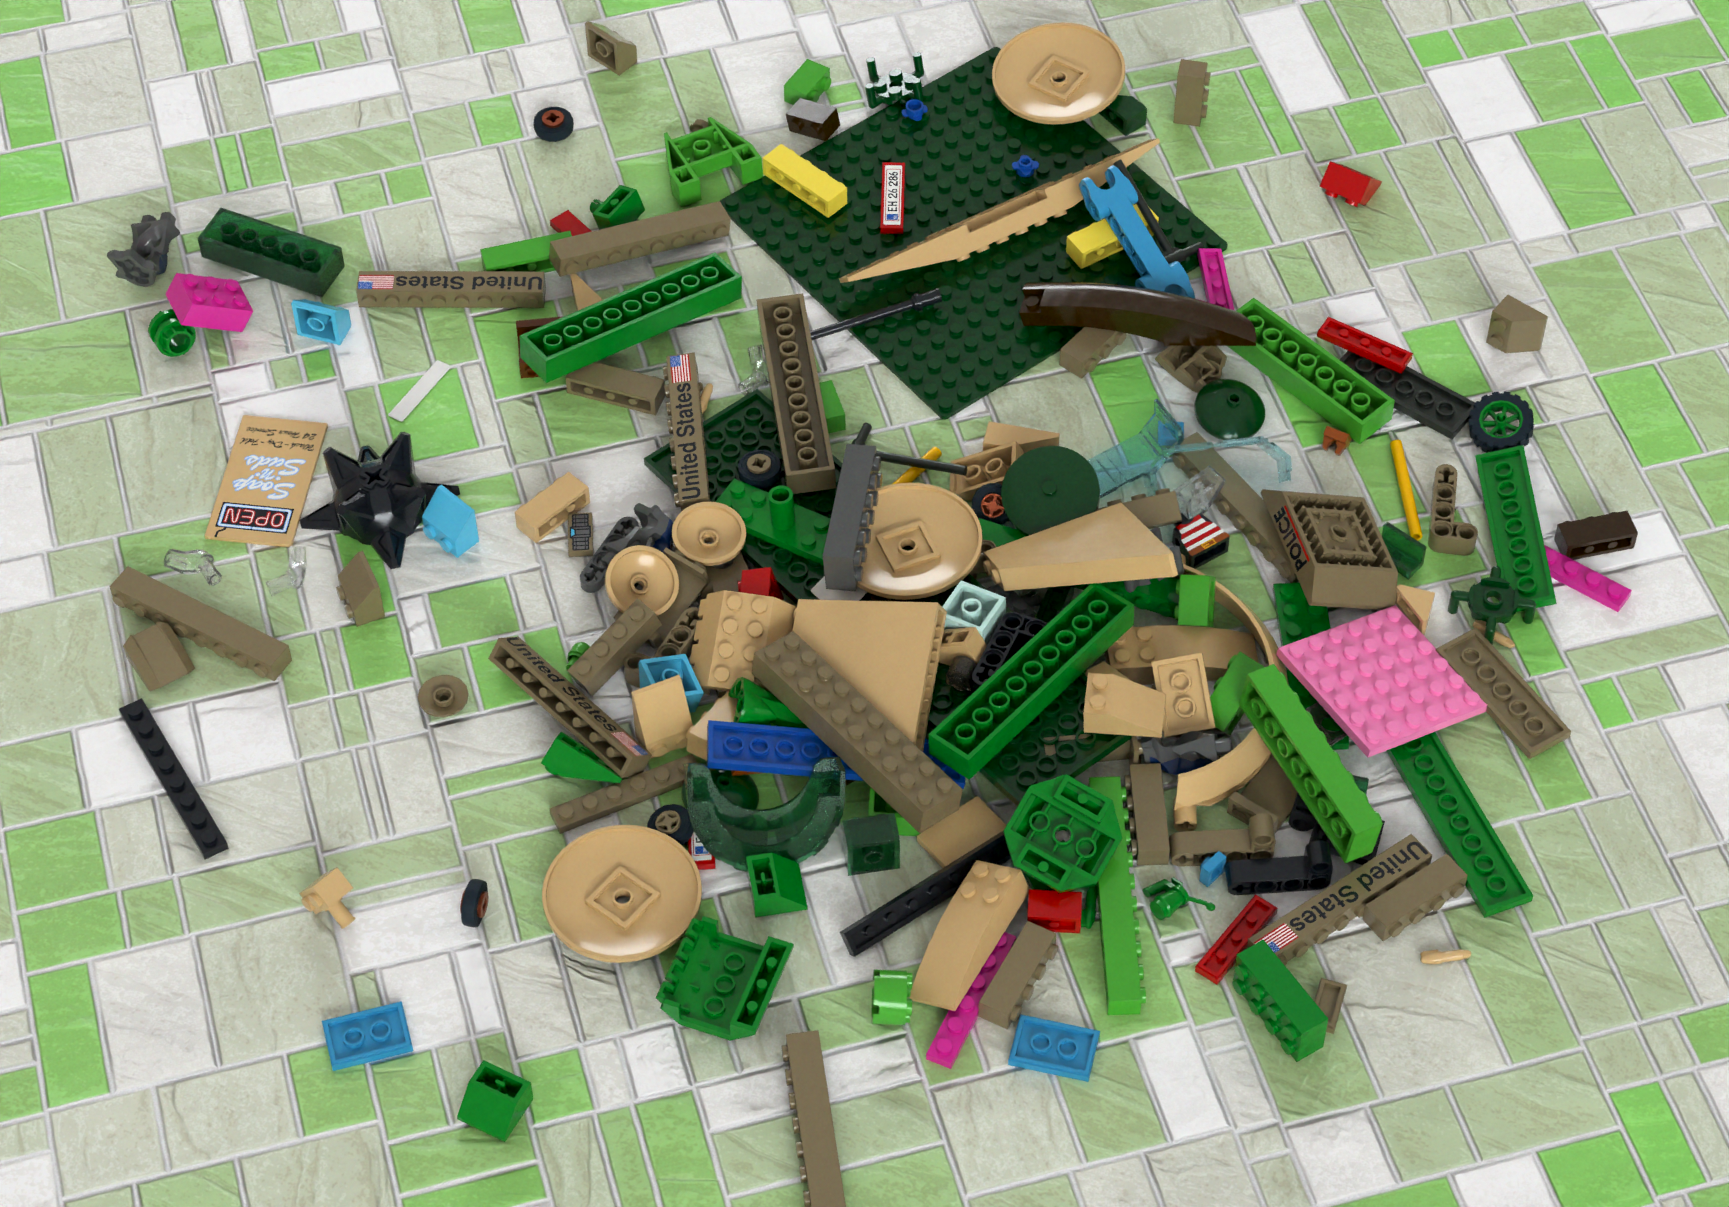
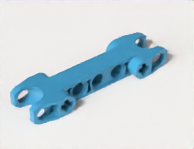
M1114 165L1108 167L1105 172V178L1110 189H1100L1088 177L1082 179L1079 188L1090 215L1095 221L1106 219L1141 278L1135 281V286L1195 298L1189 277L1178 261L1168 264L1134 209L1133 205L1138 202V195L1130 180Z

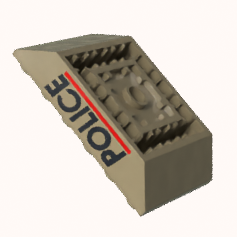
M1262 489L1260 493L1309 605L1383 610L1395 605L1398 571L1365 498Z

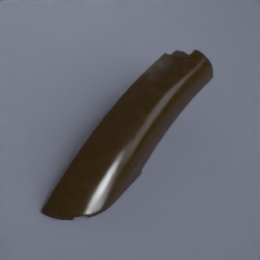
M1027 282L1022 289L1024 299L1019 314L1023 326H1077L1113 330L1164 343V346H1256L1257 343L1254 325L1243 314L1183 295L1135 286L1090 282Z

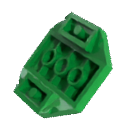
M1067 774L1029 786L1003 831L1013 867L1020 869L1025 874L1059 893L1095 886L1122 841V834L1113 800ZM1059 831H1066L1070 835V839L1066 842H1060L1056 839L1055 834Z

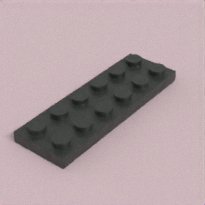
M1347 351L1340 358V361L1394 399V409L1450 439H1453L1469 421V414L1471 409H1474L1473 405L1475 402L1406 366L1401 374L1350 351Z

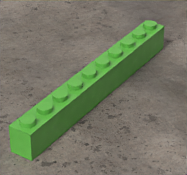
M1120 776L1089 777L1088 787L1113 800L1122 834V841L1096 884L1108 1015L1140 1014L1141 1004L1146 1003L1145 987H1140V980H1144L1143 964H1138V957H1141V941H1136L1135 936L1139 934V919H1134L1133 912H1137V898L1131 895V890H1135L1134 874H1129V867H1133L1132 852H1127V845L1131 844L1130 830H1125V824H1128L1129 820L1128 808H1123V802H1126V787H1121Z

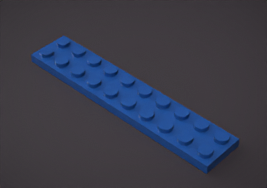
M708 720L707 768L864 781L810 729ZM925 739L923 753L964 789L965 777L929 754V739Z

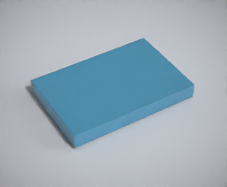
M402 1001L322 1021L333 1071L413 1051Z
M1020 1014L1008 1065L1089 1082L1100 1031Z

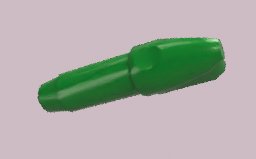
M1096 886L1089 887L1086 893L1085 909L1082 910L1081 927H1086L1087 929H1090L1095 921Z

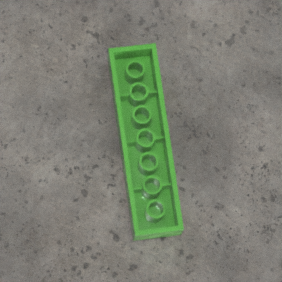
M1252 298L1236 310V312L1246 316L1254 325L1257 343L1256 346L1228 347L1335 427L1349 434L1358 444H1361L1392 419L1394 399L1261 302Z
M1275 664L1248 673L1239 701L1240 707L1343 861L1348 863L1372 853L1383 825L1381 816L1373 810L1366 794L1360 791L1354 782L1351 772L1345 769L1339 754L1333 751L1328 744L1325 734L1318 729L1311 713L1305 710L1298 694L1292 691L1285 675L1279 672Z

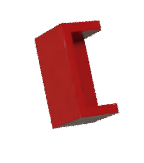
M1029 889L1027 921L1052 932L1080 933L1082 892L1067 891L1059 893L1051 890Z

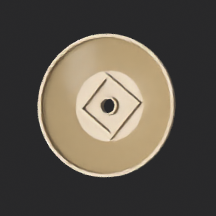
M1064 22L1036 26L1018 34L1000 50L992 69L993 88L1001 103L1017 116L1042 124H1067L1096 115L1115 100L1125 80L1124 58L1119 47L1112 39L1089 26ZM1064 79V81H1062V82H1055V81H1054V80Z
M897 483L877 488L879 493L878 505L873 506L875 520L873 525H869L871 540L869 544H865L867 559L866 563L862 562L861 564L863 567L862 582L858 581L857 586L871 594L890 599H920L942 593L954 587L973 570L982 550V529L977 515L962 498L946 489L923 483ZM905 546H910L913 549L907 551L903 550L902 548Z
M637 825L603 827L578 837L555 857L546 873L542 888L544 913L555 935L570 949L585 957L613 963L643 960L673 946L685 935L691 919L697 917L702 899L700 873L689 852L670 836L660 831ZM620 896H627L630 898V900L627 903L623 904L618 903L616 901V899Z

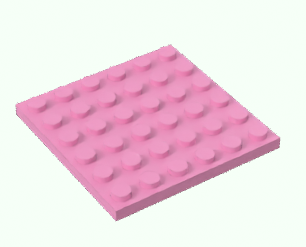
M1396 605L1279 647L1276 656L1368 758L1484 713L1487 709V704L1469 687L1463 677L1454 671L1447 660L1439 655L1430 641Z

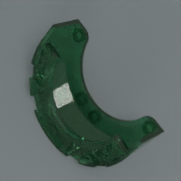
M826 757L816 761L806 785L794 798L780 806L762 810L741 807L728 800L716 787L710 770L706 765L701 763L683 764L687 808L694 832L704 848L712 856L732 865L737 870L747 872L746 856L771 852L800 863L820 852L829 842L828 839L833 834L836 826L838 827L845 806L846 772L840 757Z

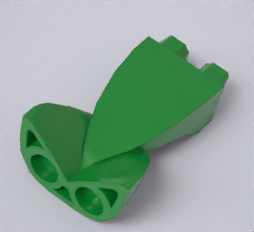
M744 677L737 678L729 691L730 697L738 699L734 716L735 723L768 725L772 722L782 727L809 729L776 696Z

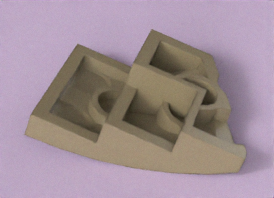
M1169 346L1155 360L1175 379L1198 393L1207 383L1221 378L1222 368L1225 366L1227 356L1217 346Z

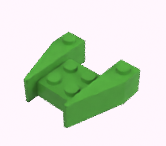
M712 117L708 118L709 127L681 137L671 139L667 132L664 133L671 191L681 207L702 200L700 179L698 177L730 166L742 185L763 178L762 158L754 146Z

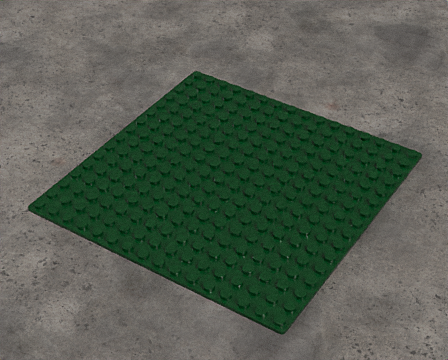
M999 47L991 48L922 87L923 105H926L928 110L922 115L920 121L903 117L902 110L906 109V103L900 104L899 100L800 155V157L810 161L812 165L821 171H825L830 177L847 187V204L831 217H826L767 176H763V178L720 200L731 220L839 322L910 300L913 293L921 294L938 288L942 297V302L923 307L922 311L909 309L847 330L943 420L952 417L1059 352L1065 344L1084 328L1077 326H1023L1019 312L1024 299L1022 289L1027 282H1090L1135 286V281L1141 278L1124 249L1083 269L1066 253L1068 235L1098 222L1090 215L1083 199L1073 207L1066 209L1067 214L1058 218L1051 216L1047 218V223L1037 227L1033 224L1027 227L1029 231L1016 236L1013 233L1008 236L1009 240L1003 243L996 244V242L989 244L990 248L983 252L977 253L975 250L969 253L970 257L963 261L957 262L954 259L840 283L839 278L862 267H866L879 259H884L895 251L904 250L914 242H922L925 240V237L1045 183L1056 182L1062 179L1064 175L1074 174L1083 170V167L1090 164L1094 165L1109 156L1121 153L1084 120L1067 124H1042L1021 118L1008 110L998 99L992 82V69L994 61L1001 50ZM1022 155H1028L1033 161L1039 163V168L1034 169V174L1030 177H1021L1012 168V163L1017 162ZM882 162L905 163L903 234L880 233ZM1131 163L1126 167L1147 205L1159 217L1158 224L1172 248L1184 249L1197 242H1201L1203 248L1222 249V252L1227 249L1228 244L1136 164ZM1108 182L1099 187L1104 190L1110 189ZM1153 235L1152 238L1154 239L1161 253H1163V249L1161 248L1155 235ZM1197 253L1180 262L1186 273L1199 267Z

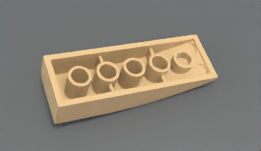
M1154 625L1131 627L1104 652L1107 664L1133 682L1141 685H1151L1155 682L1151 662L1202 653L1207 681L1218 680L1221 676L1223 677L1228 670V662L1239 651L1258 662L1253 634L1200 626Z
M976 860L951 899L928 944L911 989L909 998L912 1001L956 1011L1029 893L1028 884L1020 869Z

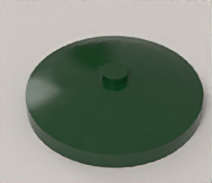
M1043 446L1024 453L1014 461L1004 477L1001 498L1008 520L1019 532L1029 536L1096 512L1100 502V486L1095 470L1082 455L1061 446Z

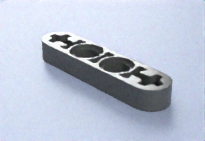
M621 518L580 574L581 588L585 592L595 593L605 584L606 569L604 566L597 565L600 559L608 553L605 544L624 538V529H627L625 532L626 536L635 526L639 527L638 521L635 518Z

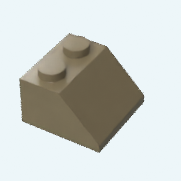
M590 21L585 23L589 57L619 76L637 63V49L634 43L621 37L617 32L610 30L606 26Z
M1507 295L1492 311L1486 343L1504 353L1539 351L1542 346L1548 316Z
M360 551L338 575L339 586L336 587L340 601L345 600L346 602L344 608L348 619L353 618L357 627L385 617L379 585L364 552Z

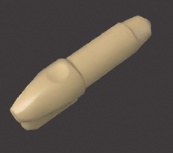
M711 383L704 387L700 396L702 415L707 409V404L713 392V385Z
M1475 620L1473 627L1477 628L1484 636L1486 622ZM1495 631V642L1510 649L1515 647L1514 642L1509 637Z
M1438 949L1423 951L1420 953V960L1425 964H1442L1443 962L1470 958L1471 952L1462 949L1440 952Z

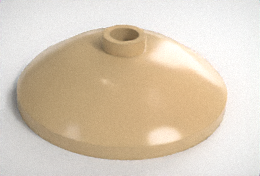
M700 502L685 508L676 517L672 526V541L676 550L682 552L690 562L694 563L697 561L704 566L720 565L732 560L741 552L746 541V527L741 516L731 507L717 502Z
M637 545L623 549L610 561L605 573V588L610 601L622 613L638 598L659 616L674 603L679 590V577L674 564L663 552L653 547ZM639 583L642 586V590H637L634 584Z

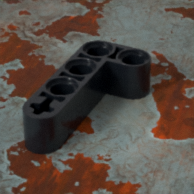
M1006 613L1001 618L973 671L972 693L1047 624L1040 619L1020 613Z
M1316 840L1306 845L1304 856L1235 860L1227 863L1224 869L1230 894L1251 895L1324 889L1331 883L1333 865L1329 844L1323 840Z

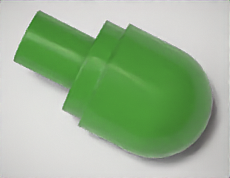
M577 642L573 645L568 653L567 659L569 663L566 666L567 670L590 648L587 643Z

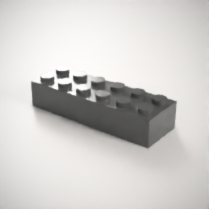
M846 445L823 552L826 589L856 591L858 581L862 582L863 567L861 564L862 562L866 563L867 559L865 544H869L871 540L869 525L874 524L875 510H873V506L878 505L879 493L877 488L882 486V473H878L881 467V457L877 456L876 446Z

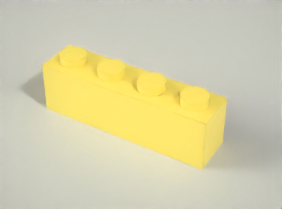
M780 144L762 158L763 174L826 217H831L847 204V187L843 183L836 181L825 171H821L812 165L810 161L803 159L783 144Z
M1137 204L1133 205L1150 235L1153 236L1154 234ZM1151 210L1155 219L1158 222L1159 217ZM1106 219L1092 223L1090 226L1067 236L1066 253L1081 269L1124 249Z

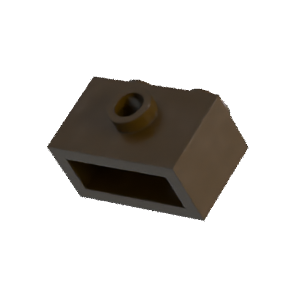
M799 98L786 113L789 131L827 141L840 126L837 108Z

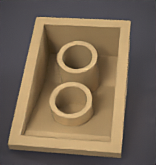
M1015 441L951 461L952 464L967 466V474L964 476L950 473L949 491L958 494L963 500H972L975 492L981 486L989 483H999L1002 485L1006 472L1014 461L1024 454L1023 450Z
M1088 673L1083 712L1084 733L1162 738L1166 694L1115 674Z
M680 675L632 691L636 739L638 743L652 754L650 759L661 757L679 748L687 747L688 740L686 739V734L693 724Z

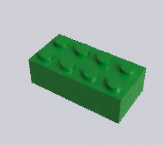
M1261 940L1238 953L1234 968L1233 987L1239 995H1243L1248 1001L1251 1011L1261 1017L1268 1032L1278 1038L1284 1052L1287 1055L1291 1054L1295 1061L1298 1062L1324 1046L1328 1017L1267 943Z

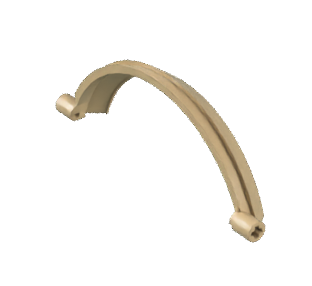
M1181 554L1184 567L1182 575H1205L1187 566L1186 557ZM1216 581L1215 601L1228 609L1254 635L1268 660V665L1275 664L1279 672L1285 675L1288 683L1285 665L1276 656L1278 646L1264 623L1237 595ZM1255 728L1237 747L1220 759L1204 767L1178 774L1176 797L1173 802L1174 828L1177 831H1194L1197 828L1196 806H1212L1228 798L1234 791L1237 792L1252 780L1267 763L1272 753Z

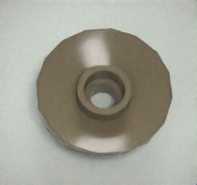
M440 675L424 682L419 689L418 701L425 713L434 717H448L455 715L467 704L469 693L467 686L461 679L452 675Z

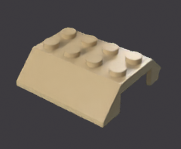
M727 590L707 594L706 599L700 601L698 617L703 619L697 621L694 641L698 642V644H693L689 662L690 665L694 666L692 669L704 694L710 695L711 689L730 691L737 678L740 677L749 679L769 691L752 674L754 653L792 632L794 625L793 613L797 607L771 596Z

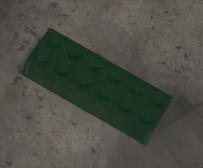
M224 208L218 210L198 237L203 258L320 297L324 296L345 267L342 248Z

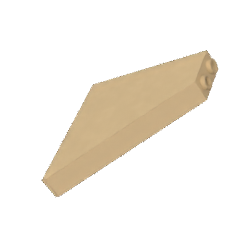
M1122 503L984 552L986 561L983 562L986 574L988 576L991 575L993 582L999 584L1004 591L1164 578L1178 575L1173 552Z
M798 599L797 608H795L793 613L794 625L792 632L794 631L923 752L947 611L938 602Z

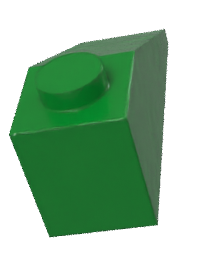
M560 732L541 762L549 773L562 777L620 783L623 779L589 748L563 732Z

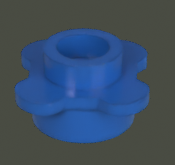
M912 99L906 103V109L902 110V116L920 121L928 108L926 105H923L922 101Z
M1022 155L1017 162L1012 163V168L1016 170L1019 176L1026 178L1034 174V169L1039 168V163L1033 161L1028 155Z

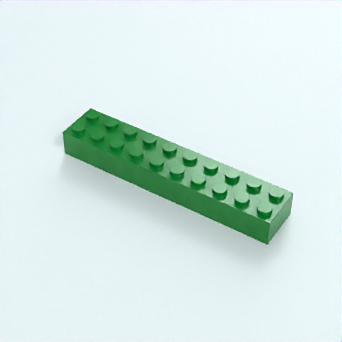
M714 252L520 335V358L545 383H548L741 299L742 276Z
M1100 583L1090 584L928 734L929 754L970 780L1134 625V604Z

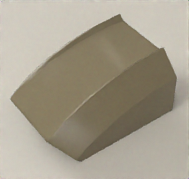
M157 622L155 625L135 635H130L123 645L126 658L149 691L161 688L195 669L187 652L168 623Z

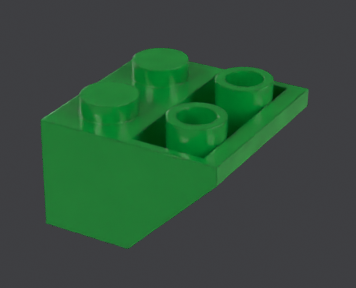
M772 852L746 856L747 877L755 918L808 910L799 863Z
M483 1060L468 1083L457 1119L505 1142L534 1099L531 1082Z

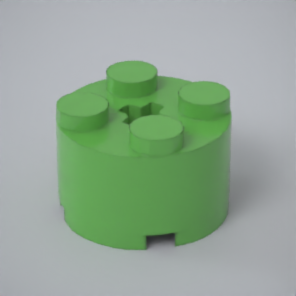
M874 969L872 1024L905 1025V1023H910L912 999H907V997L911 995L912 973H907L906 970Z

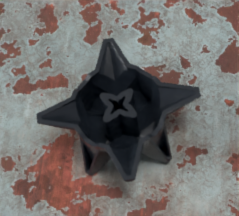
M400 432L380 457L368 445L360 448L358 460L332 447H328L323 452V457L334 493L331 502L300 519L301 528L340 531L344 536L347 535L362 544L371 545L390 569L401 567L406 538L413 534L416 527L422 522V515L437 487L441 484L421 482L416 476L411 435L406 432ZM442 484L454 495H460L458 486Z

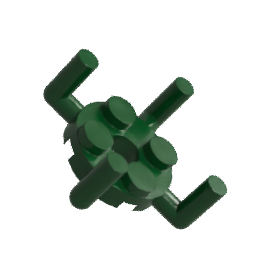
M920 52L913 53L915 71L911 74L902 72L901 69H892L889 71V74L881 77L877 74L875 58L869 57L866 59L869 79L873 82V84L868 83L865 85L868 106L871 109L876 108L882 103L893 105L892 101L899 100L900 104L912 99H918L923 102L920 78L924 75V67Z
M1493 566L1490 577L1481 579V582L1476 585L1473 584L1469 592L1459 590L1451 592L1448 612L1456 614L1459 601L1468 602L1471 616L1476 620L1486 622L1484 637L1493 645L1496 623L1506 624L1510 622L1519 608L1525 609L1523 622L1531 624L1535 614L1536 602L1520 599L1517 590L1515 589L1514 591L1509 586V582L1501 579V568ZM1495 597L1499 600V602L1492 603L1489 602L1487 598Z

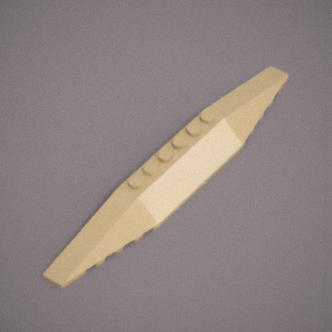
M1159 138L1147 140L1121 153L1109 156L1094 165L1090 164L1083 167V170L1074 174L1064 175L1062 179L1056 182L1045 183L933 233L925 237V240L922 242H914L904 250L895 251L884 259H879L866 267L839 278L840 283L954 259L957 262L968 259L970 257L969 253L975 250L977 253L989 249V244L996 242V244L1003 243L1009 240L1008 236L1013 233L1016 236L1029 231L1027 227L1033 224L1037 227L1047 223V218L1051 216L1058 218L1067 214L1066 209L1073 207L1083 200L1079 188L1082 179L1088 177L1093 180L1097 187H1100L1107 182L1105 172L1108 167L1120 159L1125 167L1129 166L1159 144L1160 140Z

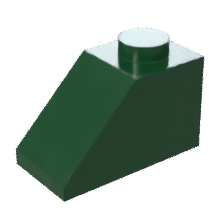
M1118 95L1099 114L1123 135L1127 136L1146 125L1147 108L1133 96Z

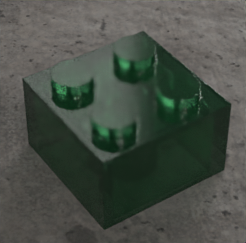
M882 813L871 817H854L849 820H842L843 853L848 876L900 868V837L895 813Z

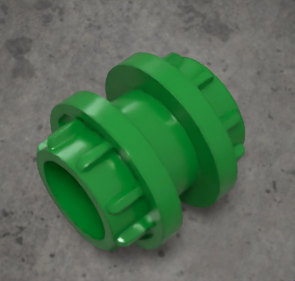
M173 309L160 311L149 324V337L159 351L166 356L184 355L195 342L196 332L194 327L181 325Z

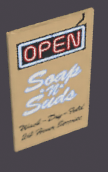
M243 415L207 526L205 539L292 548L328 424Z

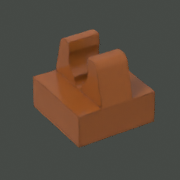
M1326 426L1323 433L1322 447L1325 451H1328L1329 446L1336 443L1337 449L1335 454L1340 456L1346 447H1349L1352 438L1345 432Z

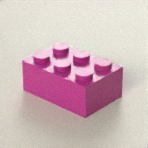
M176 273L165 294L180 324L184 326L243 332L253 313V309L238 281L233 279Z

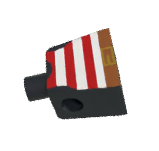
M1180 513L1182 522L1173 524L1175 528L1173 529L1172 543L1173 546H1179L1181 554L1186 557L1187 566L1196 569L1228 552L1230 536L1202 514L1188 520L1183 513Z

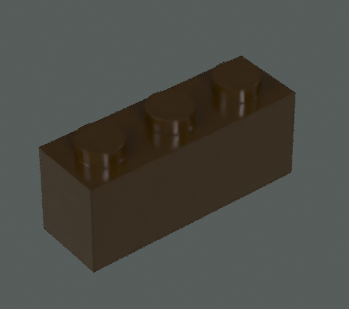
M1628 511L1612 512L1606 515L1590 516L1581 520L1565 521L1557 524L1554 541L1561 554L1576 560L1632 549L1635 546L1638 532Z

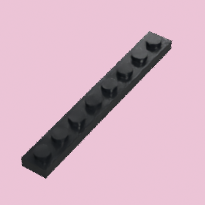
M141 698L119 708L122 719L204 860L229 849L225 838L143 699Z
M1003 831L840 931L849 954L854 957L953 896L976 860L1002 865L1009 861L1011 857Z

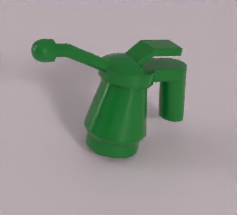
M1174 877L1171 878V882L1163 879L1142 890L1146 897L1166 891L1157 895L1150 903L1153 915L1159 920L1170 918L1181 905H1185L1188 901L1205 905L1209 911L1215 910L1213 903L1189 896L1183 888V883Z

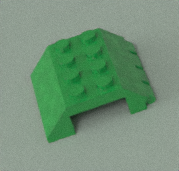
M705 916L702 917L701 921L692 918L685 932L687 938L682 939L675 954L677 959L672 961L665 976L667 981L662 982L656 995V999L662 1003L660 1009L682 1026L730 1041L755 1035L794 944L768 936L765 945H759L720 933L718 920Z

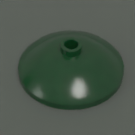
M1233 379L1211 381L1201 388L1195 399L1194 411L1199 424L1205 431L1218 439L1232 442L1243 441L1253 437L1263 425L1265 419L1263 401L1254 389L1243 382Z
M707 763L692 769L685 777L682 785V800L689 813L701 823L715 828H733L746 823L754 815L759 803L757 786L749 775L732 776L731 770L707 768Z

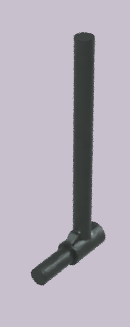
M1120 159L1113 164L1130 180L1138 195V202L1136 204L1164 252L1162 254L1168 264L1174 261L1179 263L1185 261L1187 257L1198 253L1199 248H1203L1201 242H1197L1184 249L1172 248L1122 160Z
M863 424L852 444L865 445V441L872 429L871 424ZM877 451V456H880L883 462L964 476L967 474V466Z

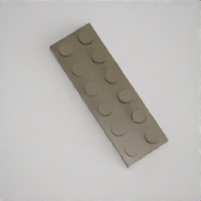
M1477 628L1436 648L1439 655L1447 660L1454 671L1463 677L1469 687L1487 704L1486 712L1528 759L1539 755L1570 737L1571 730Z

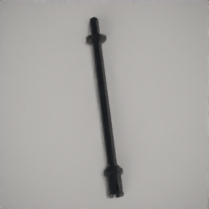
M938 288L921 294L913 293L910 300L810 331L811 340L909 309L922 311L923 307L942 302L941 293Z

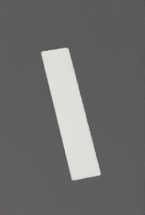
M437 360L393 408L388 416L403 422L451 366Z

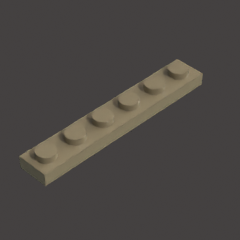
M689 754L622 780L620 783H614L550 808V815L559 833H564L682 787L685 777L692 769L698 766L694 755Z

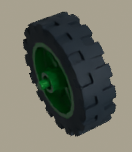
M1506 391L1504 393L1492 392L1490 396L1484 395L1481 397L1480 402L1476 401L1473 405L1474 409L1470 411V437L1474 439V444L1477 447L1480 446L1485 453L1521 445L1526 446L1529 443V438H1532L1534 428L1533 411L1529 409L1528 402L1526 400L1522 401L1521 397L1517 394L1510 395V392ZM1506 412H1509L1513 415L1507 418ZM1490 415L1495 421L1484 420ZM1519 420V427L1509 424ZM1484 427H1494V428H1493V429L1490 431V433H1489V432H1487V430H1486ZM1507 429L1513 431V433L1506 435Z

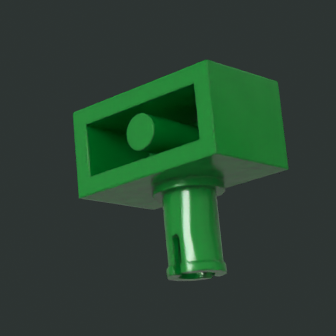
M619 185L604 202L594 199V202L590 204V211L599 230L634 222L645 211L637 189Z

